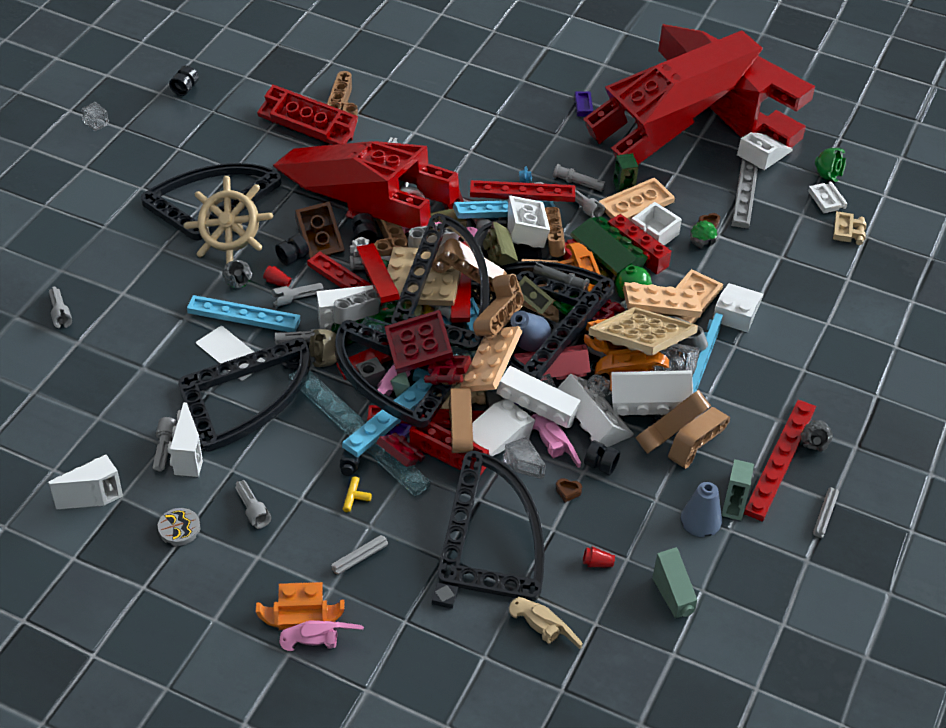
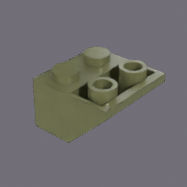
M493 222L483 241L484 249L488 253V260L497 266L518 262L509 229L497 222Z

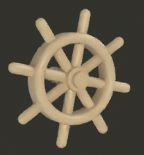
M224 176L223 191L217 192L209 198L200 191L195 192V197L203 205L199 211L198 221L184 223V228H198L205 241L197 252L198 257H203L213 247L219 251L226 252L227 264L233 261V251L240 250L248 244L257 251L262 250V245L254 237L259 227V221L271 220L273 214H258L255 204L251 201L259 191V185H253L247 194L244 195L238 191L231 190L230 177ZM231 199L240 201L231 211ZM224 201V212L216 206ZM246 206L249 215L238 216ZM211 211L218 216L217 219H209ZM249 222L248 227L245 231L243 229L242 223ZM219 226L211 235L208 227ZM225 231V243L216 241ZM232 231L241 237L233 241Z

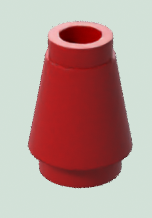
M268 266L263 275V279L267 283L282 287H289L292 278L276 266Z
M593 546L585 548L583 564H586L587 567L613 568L615 555H611Z

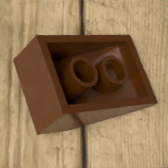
M330 201L295 210V219L299 233L306 240L309 247V259L318 252L328 256L345 251Z

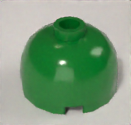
M827 148L816 158L815 166L818 174L823 179L838 182L837 176L842 177L846 165V158H843L844 149Z
M634 265L627 266L617 275L616 291L620 298L625 299L624 283L635 282L642 285H651L650 274L644 268Z

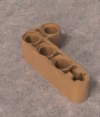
M341 71L337 74L327 105L358 116L357 105L348 103L352 90V75L350 72Z
M546 207L545 212L550 227L547 237L549 253L553 257H560L566 253L560 210L557 207Z
M376 218L384 239L377 240L374 244L380 256H391L393 247H408L407 238L400 225Z
M447 239L439 247L432 269L437 273H444L452 266L480 284L478 265L471 249L456 239ZM485 258L489 274L490 291L495 292L493 278L498 275H506L507 273Z
M514 274L498 275L493 278V288L497 298L475 319L473 329L477 336L496 335L508 323L512 315L523 306V294L517 277Z
M450 388L449 419H451L452 453H467L473 451L471 389Z
M697 390L635 438L648 454L702 414L711 405L700 390Z
M711 407L679 430L673 441L668 458L683 468H688L696 455L697 449L721 433L727 427L730 417Z

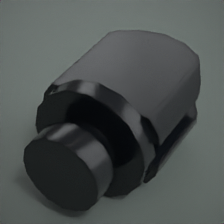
M344 449L339 464L341 473L345 476H351L359 468L361 455L357 458Z

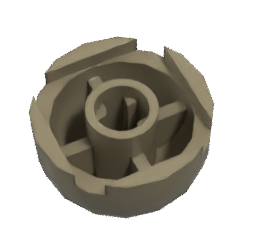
M328 329L313 330L315 335L310 337L309 343L311 357H314L316 362H312L315 367H326L337 362L335 356L336 333Z

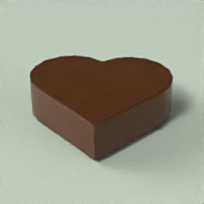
M710 213L709 215L700 216L698 223L700 221H708L717 229L721 218L716 213Z
M561 478L556 482V492L566 503L581 495L582 485L578 481H569L566 478Z

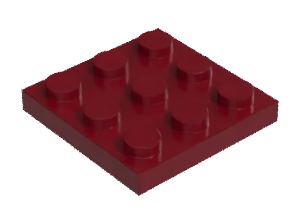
M440 310L384 326L397 374L454 357Z

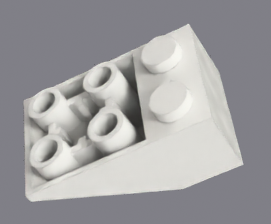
M750 132L741 138L737 155L758 166V168L765 170L792 152L793 149L766 134Z
M183 402L182 409L178 410L177 426L174 425L173 440L168 443V453L171 454L170 466H173L174 475L199 477L203 462L199 435L186 402Z
M107 455L96 458L48 482L56 509L104 506L123 497L118 471Z

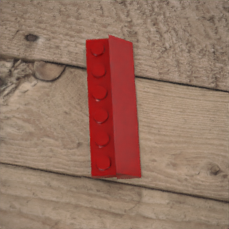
M272 85L264 96L265 102L257 111L258 116L332 145L346 144L349 139L352 140L358 116L276 85Z

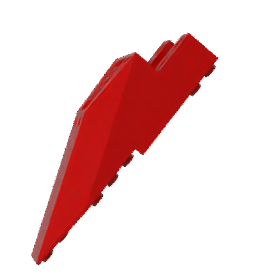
M662 24L658 51L668 61L719 39L704 31ZM757 56L735 87L709 107L741 138L750 132L766 134L792 148L803 139L806 126L778 110H775L769 116L759 112L761 102L770 97L797 112L812 100L815 86Z
M741 30L605 86L609 100L583 119L589 134L600 144L628 123L624 113L627 111L635 119L638 128L611 147L615 158L616 155L633 153L637 164H640L692 125L694 117L732 90L763 48Z
M370 141L293 148L273 165L274 168L304 189L347 202L348 209L360 213H369L372 217L409 229L427 226L431 217L429 199L451 205L459 197L458 173L428 164L427 146ZM398 180L417 185V189L426 198L400 191Z

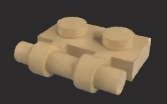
M836 211L833 240L851 242V239L855 238L856 244L862 245L866 237L864 232L866 229L865 218L853 219L854 214Z

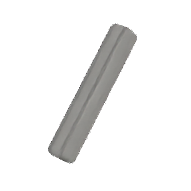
M828 488L814 527V536L824 537L839 493L838 489Z
M380 535L332 563L333 572L339 575L388 545L385 536Z

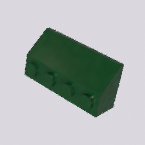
M590 217L570 233L573 239L584 245L590 252L592 251L593 256L615 276L630 265L643 268L648 259L643 254L642 249L635 247L629 238L622 236L619 233L620 231L609 225L608 221L603 217Z

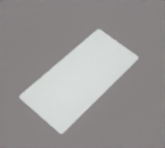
M223 326L218 327L196 342L197 345L220 364L254 352ZM259 358L257 361L264 362L265 360L263 358ZM241 364L239 368H246L249 364ZM252 374L240 377L238 379L242 381Z

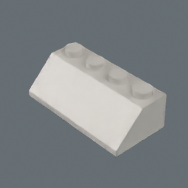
M509 366L502 376L496 394L503 398L511 400L521 407H525L565 428H570L573 425L581 401L512 366Z
M692 370L612 372L611 374L614 415H666L694 393Z
M570 374L557 388L581 400L575 418L581 422L580 426L582 429L590 433L592 441L595 440L605 444L606 447H610L634 435L620 416L614 415L613 408L592 382Z

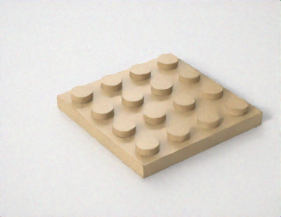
M393 247L387 270L399 292V296L403 290L418 248ZM424 252L422 253L421 258L428 259L431 256V253ZM451 266L446 272L437 273L431 267L417 305H454L461 272ZM418 268L414 274L420 276L424 274L425 270ZM411 285L408 288L409 292H416L418 290L417 285Z
M633 307L589 327V335L596 337L597 340L610 341L613 345H623L630 350H639L646 355H655L657 352L667 349V347L677 344L679 341L697 333L698 325Z

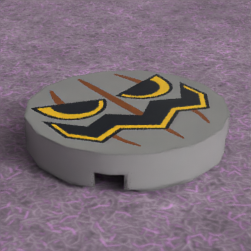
M186 508L172 509L166 512L158 522V533L162 541L171 543L174 546L186 545L192 542L198 532H200L199 517L195 512Z

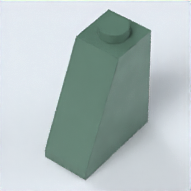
M734 459L722 511L723 517L742 521L753 474V463Z
M677 547L657 553L652 579L675 619L682 616H690L695 612L697 597Z

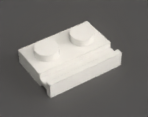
M832 182L809 186L808 192L823 213L837 211L842 207L846 209L847 202Z

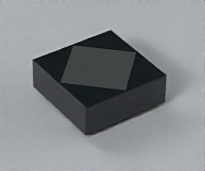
M437 583L432 604L453 609L458 587Z

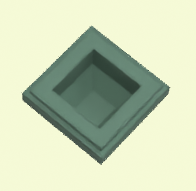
M406 372L400 373L390 380L396 397L411 386Z

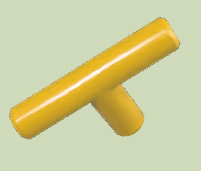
M356 476L351 479L343 506L344 512L351 511L354 499L371 501L372 499L371 493L357 491L360 479Z

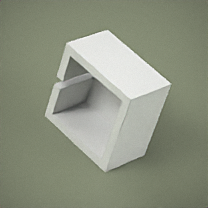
M653 202L631 220V222L664 246L679 235L682 221L680 217L656 202Z

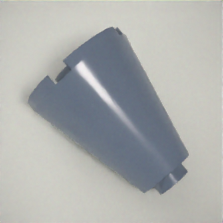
M517 311L511 317V326H519L522 330L517 345L527 352H537L551 335L549 323L541 316L525 311Z
M703 482L699 484L681 512L680 518L684 524L683 527L690 534L705 537L708 534L712 536L720 530L722 514L719 491L713 483Z

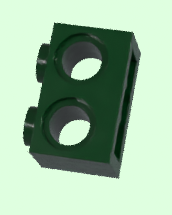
M633 153L616 155L613 183L618 193L636 185L639 166Z

